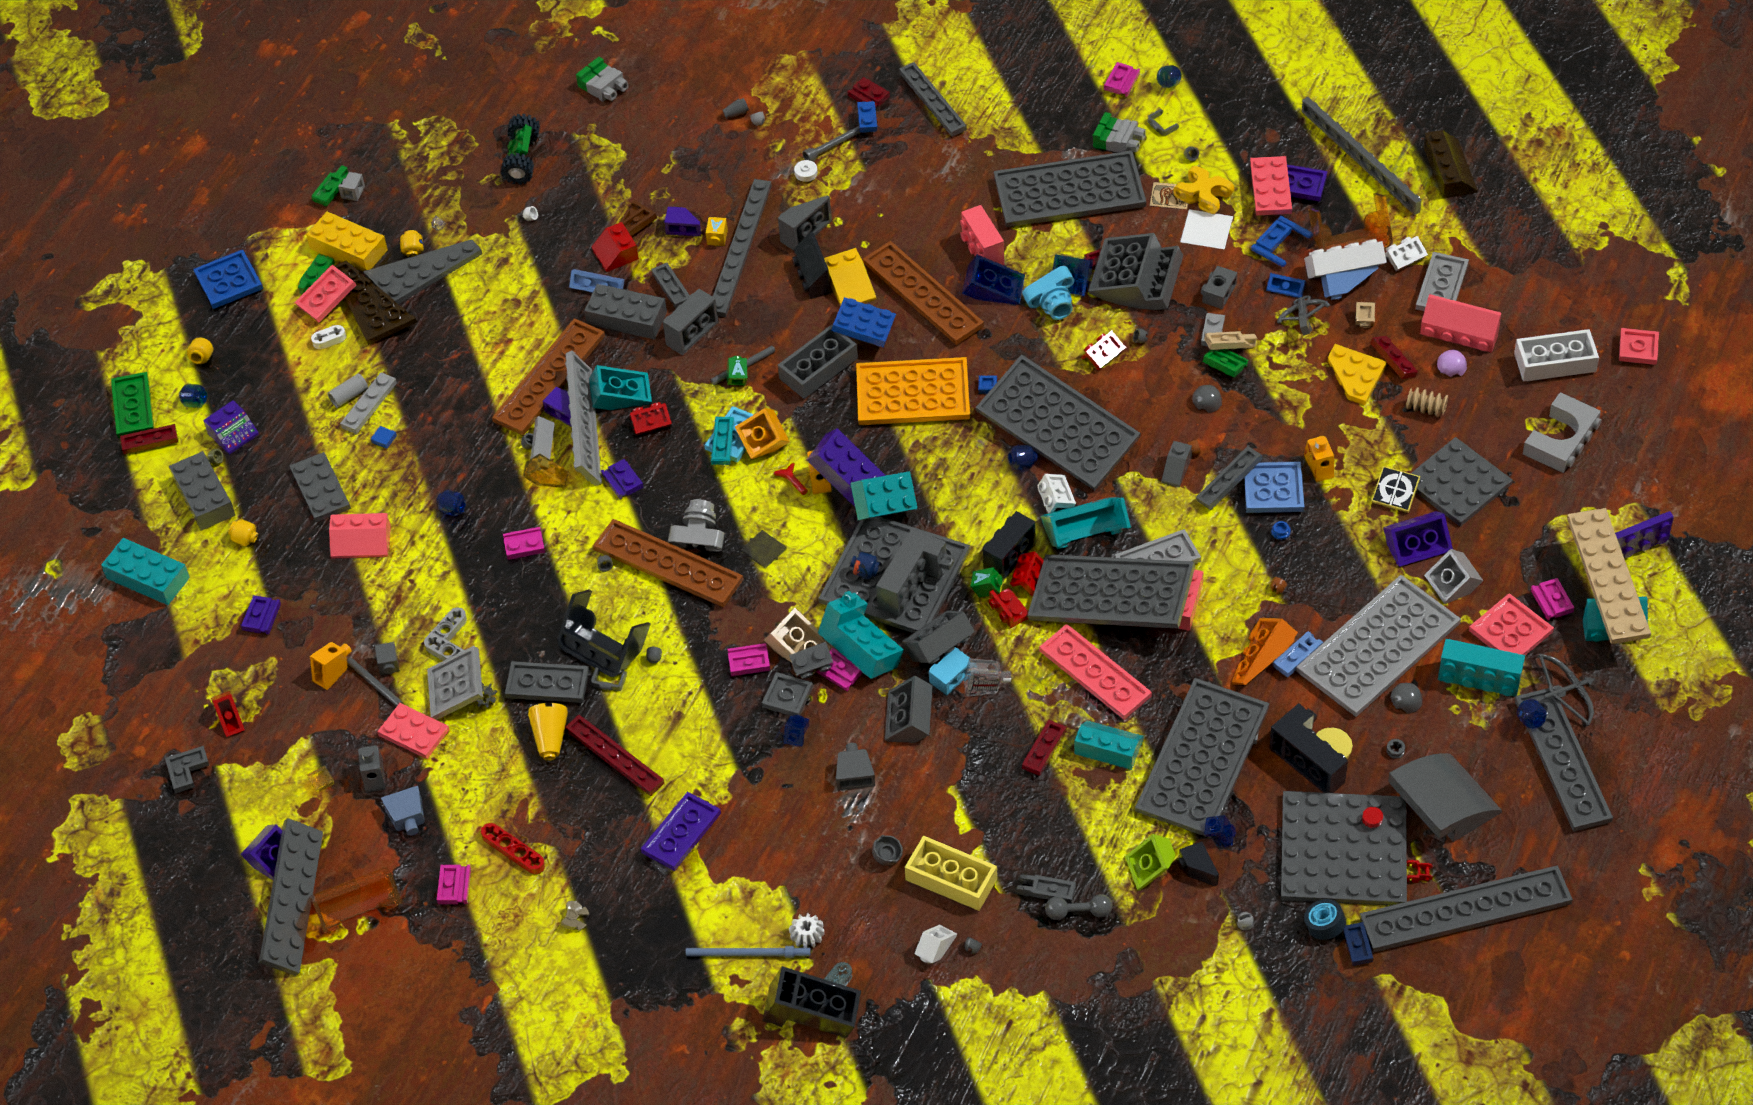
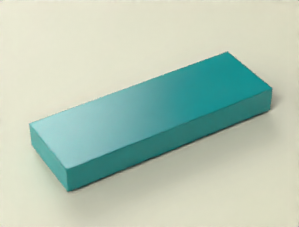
M715 417L711 465H730L734 417Z

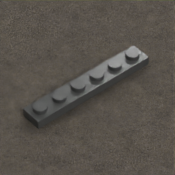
M915 62L899 68L900 75L951 137L967 130L963 120Z

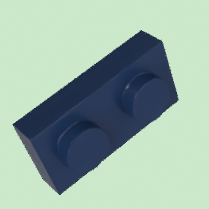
M1364 923L1346 925L1343 933L1352 966L1373 962V955Z

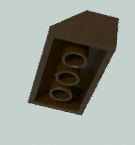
M1443 130L1425 133L1424 150L1442 198L1477 193V187L1459 140Z

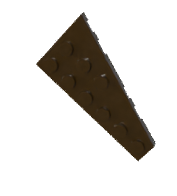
M344 261L335 265L337 269L356 283V286L344 298L368 345L418 323L416 317L410 315L405 308L400 307L388 294L372 284L371 280L361 275L349 262Z

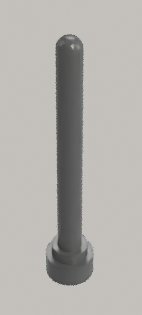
M859 126L815 149L808 148L802 152L804 159L812 162L815 161L819 154L861 133Z

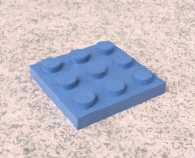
M1301 462L1258 463L1244 477L1246 513L1304 512Z

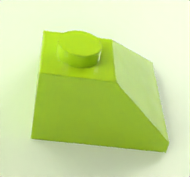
M1152 834L1125 856L1137 890L1141 891L1170 867L1176 855L1169 838Z

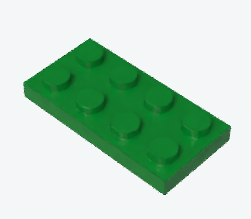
M142 372L111 378L117 437L120 438L123 435L154 429L148 373Z

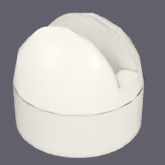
M534 206L525 208L523 210L524 219L527 221L536 220L538 218L537 209Z

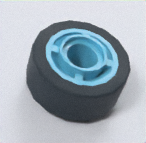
M1323 899L1314 902L1307 908L1304 914V921L1309 933L1316 939L1327 940L1334 938L1346 926V917L1340 904L1334 900Z

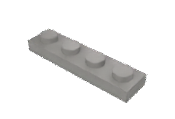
M380 373L340 423L341 428L357 434L397 384L396 378Z

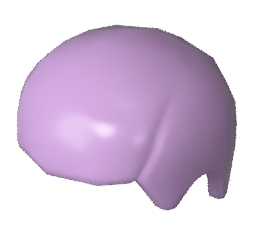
M1448 350L1438 357L1437 367L1441 373L1449 377L1455 374L1462 376L1467 370V363L1461 352Z

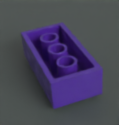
M838 428L826 433L807 459L854 507L852 482L886 476Z

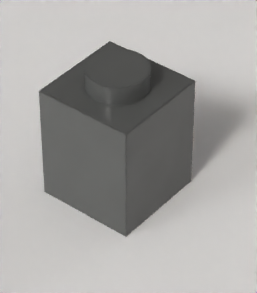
M389 642L375 645L380 674L399 672L400 668L395 643Z

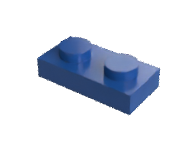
M875 101L857 102L860 132H877Z

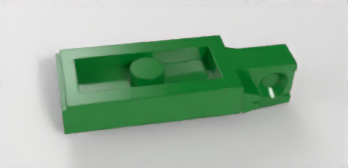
M341 165L336 173L330 172L312 194V201L327 207L339 192V184H342L344 178L346 179L349 173L348 167Z
M322 254L317 255L299 281L298 288L300 294H303L331 265L334 266V258Z

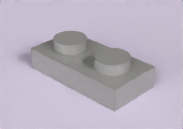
M1206 314L1201 345L1208 346L1204 339L1206 333L1223 331L1225 315Z

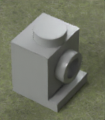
M349 172L346 179H343L342 184L338 186L342 199L358 201L365 187L362 174Z

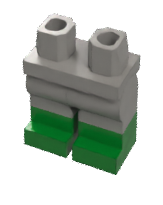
M597 57L576 74L578 87L597 98L599 97V100L602 102L606 99L613 101L617 96L616 91L618 89L623 92L628 89V82L623 78L622 72L605 64L604 59L601 57Z
M1105 112L1093 134V147L1113 152H1137L1140 146V141L1138 140H1144L1146 129L1138 127L1137 121L1132 120L1131 122L1126 119L1113 118L1111 113Z

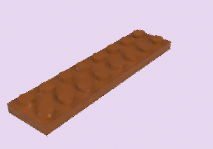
M889 241L863 258L864 265L955 345H958L984 327V322L893 242Z
M574 318L493 415V422L524 436L535 422V419L544 411L543 400L555 387L562 389L567 383L566 353L573 351L582 361H585L605 337L604 331Z
M612 519L593 545V549L601 554L608 555L610 558L723 608L743 581V575L615 519Z

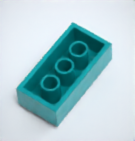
M122 538L101 564L106 579L166 605L171 603L190 578L185 564L125 538Z
M1446 639L1441 656L1438 680L1445 683L1463 685L1468 688L1482 689L1487 692L1501 693L1505 696H1517L1525 655Z

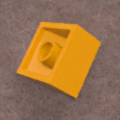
M764 408L735 426L751 459L775 452L790 442L777 415L772 409Z

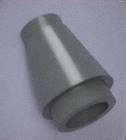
M738 98L722 111L726 119L746 114L749 108L744 98Z

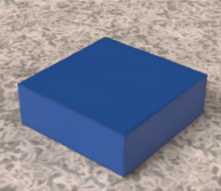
M979 376V394H988L997 383V376Z
M380 426L371 437V443L387 449L397 434L393 430Z

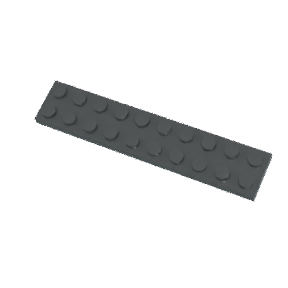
M1557 865L1360 913L1359 918L1364 923L1372 952H1378L1570 905L1573 899Z

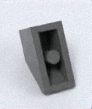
M1173 441L1167 456L1161 483L1180 488L1191 461L1192 445Z

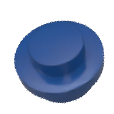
M1279 521L1272 526L1271 533L1276 539L1283 540L1290 536L1291 529L1286 522Z

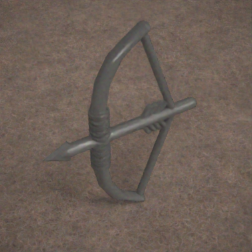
M1538 654L1537 657L1540 658L1550 689L1549 693L1544 694V698L1555 697L1580 718L1586 726H1589L1594 715V708L1583 685H1591L1595 678L1585 677V680L1579 681L1574 672L1557 658ZM1543 659L1559 666L1566 673V677L1571 682V685L1552 687ZM1576 689L1581 698L1584 699L1589 711L1588 720L1561 699L1566 696L1567 691Z

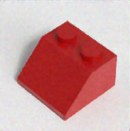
M622 222L606 228L592 245L593 252L606 272L639 259L637 245Z

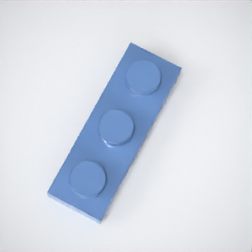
M576 269L571 270L569 288L593 292L596 285L601 284L623 289L624 279Z

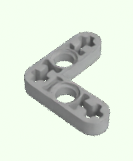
M462 608L450 610L424 640L426 651L442 661L464 651L462 648L449 642L467 621L466 613ZM443 628L451 629L446 634L440 632ZM448 649L454 651L451 655L448 656L443 654L444 651Z

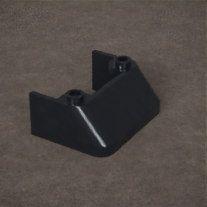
M588 589L572 594L557 638L558 646L594 668L597 667L599 671L610 677L621 675L642 651L651 623L646 622L632 626L628 637L622 645L594 629L596 616L591 610L587 609L592 590Z

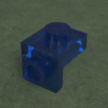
M800 715L790 716L785 724L784 743L803 746L804 734L809 727L810 719Z
M1225 815L1206 818L1204 834L1206 837L1217 835L1225 846L1233 845L1236 829Z

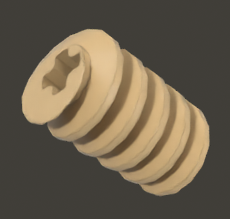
M1411 387L1406 408L1410 409L1413 406L1414 411H1418L1421 408V413H1425L1428 409L1429 415H1432L1435 411V416L1439 417L1441 413L1444 415L1448 395L1441 399V393L1434 397L1433 391L1426 395V389H1424L1420 394L1419 387L1414 392Z

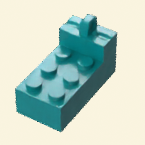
M847 591L841 598L827 603L818 634L870 679L898 668L904 649L864 616L868 603L862 600L855 592Z

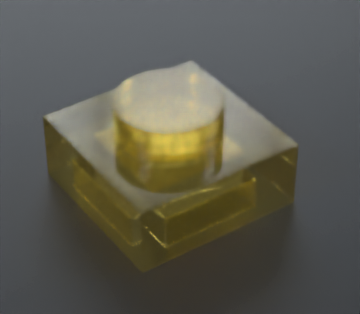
M325 765L307 774L316 793L335 784Z

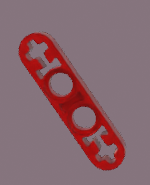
M494 823L483 825L481 835L487 844L531 874H540L544 871V859L539 853ZM494 831V835H492V834H488V835H487V832H490V833H491V832ZM503 840L511 841L507 847L500 846V843ZM519 850L526 852L523 857L515 856V853ZM531 861H532L533 863H535V864L539 862V865H538V866H537V865H533V866H532Z

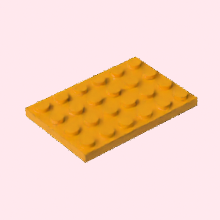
M967 357L856 363L859 425L970 419Z

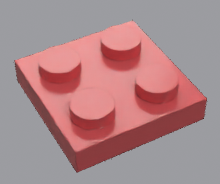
M1621 328L1619 361L1656 365L1659 332Z

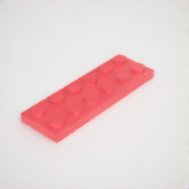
M1068 624L1039 646V651L1123 720L1152 697V692Z

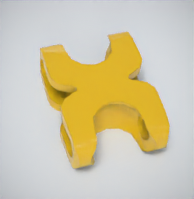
M1192 166L1188 171V178L1192 183L1179 182L1173 188L1174 195L1178 199L1188 204L1198 201L1199 208L1210 214H1215L1220 209V202L1216 196L1228 198L1234 192L1232 182L1220 176L1209 178V172L1198 166Z

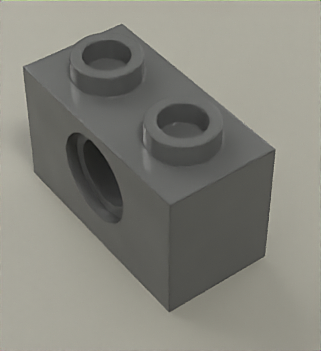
M1217 266L1215 271L1210 273L1208 283L1204 284L1201 289V295H1203L1202 303L1223 309L1237 285L1238 272Z

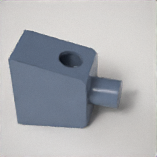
M418 786L381 798L385 812L397 831L406 830L407 835L410 836L418 833L417 825L424 823L422 798Z

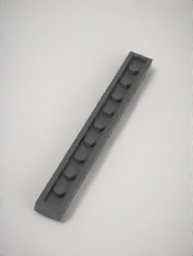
M1309 97L1302 100V113L1411 213L1414 215L1420 213L1422 200L1417 194H1414L1406 184H1403L1395 174L1391 173L1383 163H1380L1372 153H1369L1360 142H1357L1327 112H1324L1316 102H1313Z
M758 179L753 181L713 294L719 317L727 316L772 187L771 181Z

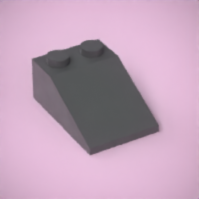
M824 196L790 207L787 211L783 212L778 217L780 242L794 250L810 232H814V235H816L832 222L830 197Z

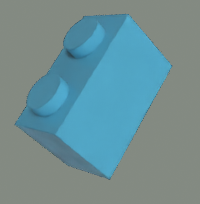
M955 647L954 650L946 653L938 664H934L930 668L929 683L945 695H948L973 672V660Z

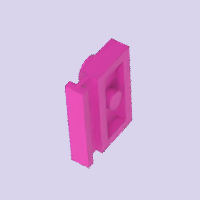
M1117 62L1104 84V90L1119 95L1122 93L1128 97L1140 75V69L1136 70L1132 66Z
M540 527L503 534L508 560L545 553Z
M1558 578L1542 582L1538 586H1531V592L1547 620L1554 616L1556 618L1574 612V606Z
M766 643L727 649L731 676L770 671Z
M832 648L829 652L834 665L828 671L820 672L818 670L816 672L848 691L851 684L853 685L863 672L839 651Z
M470 865L440 866L437 893L438 904L468 903L471 875Z

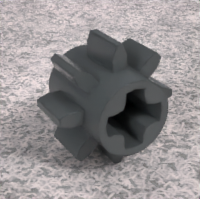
M482 683V692L489 696L487 699L485 696L478 699V707L481 704H485L488 708L490 706L489 701L495 703L496 698L493 695L497 693V690H492L491 683L488 686H484Z

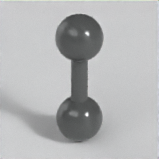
M1104 894L1095 895L1088 903L1067 904L1061 897H1052L1047 901L1045 911L1047 916L1053 920H1061L1068 912L1091 911L1094 916L1103 918L1111 913L1113 905L1111 899Z

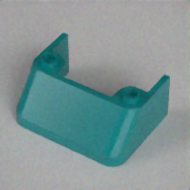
M1109 497L1041 516L1050 543L1056 549L1067 547L1068 542L1109 531L1111 534L1122 532V528H1131L1125 501L1122 497Z

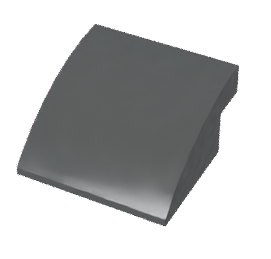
M1154 233L1105 238L1088 292L1095 297L1118 305L1152 310L1168 309L1183 254L1179 246L1162 248Z
M1440 753L1425 756L1389 773L1388 782L1439 839L1447 835L1455 842L1502 813L1501 808L1451 754Z

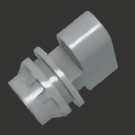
M701 499L691 500L682 520L687 526H671L668 543L679 548H686V544H692L693 547L705 545L706 551H722L725 533L713 529L716 524L714 504Z

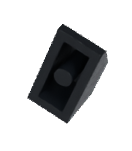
M1203 842L1179 849L1178 866L1181 870L1184 869L1187 877L1212 886L1218 885L1219 874Z

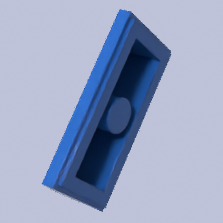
M1270 273L1266 291L1300 298L1303 296L1307 282Z

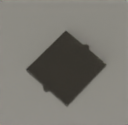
M761 530L754 538H750V541L741 548V552L766 569L774 560H778V557L787 547Z

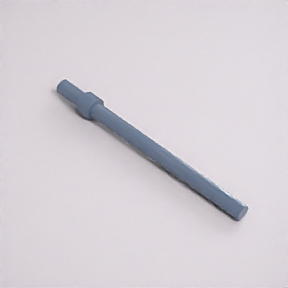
M785 946V948H686V956H785V958H794V956H811V948H794V946Z

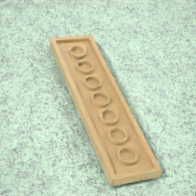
M1606 508L1568 514L1567 520L1611 644L1650 638L1651 631Z

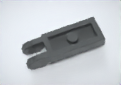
M1022 874L1019 876L1018 881L1029 886L1018 885L1016 892L1019 895L1048 900L1052 897H1061L1067 903H1072L1076 882L1039 875Z

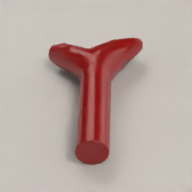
M791 463L787 469H780L773 473L775 476L788 479L802 495L807 494L808 490L793 475L795 463Z

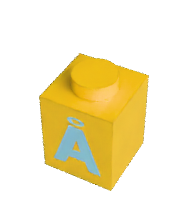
M708 218L706 229L707 245L725 246L728 232L726 218Z

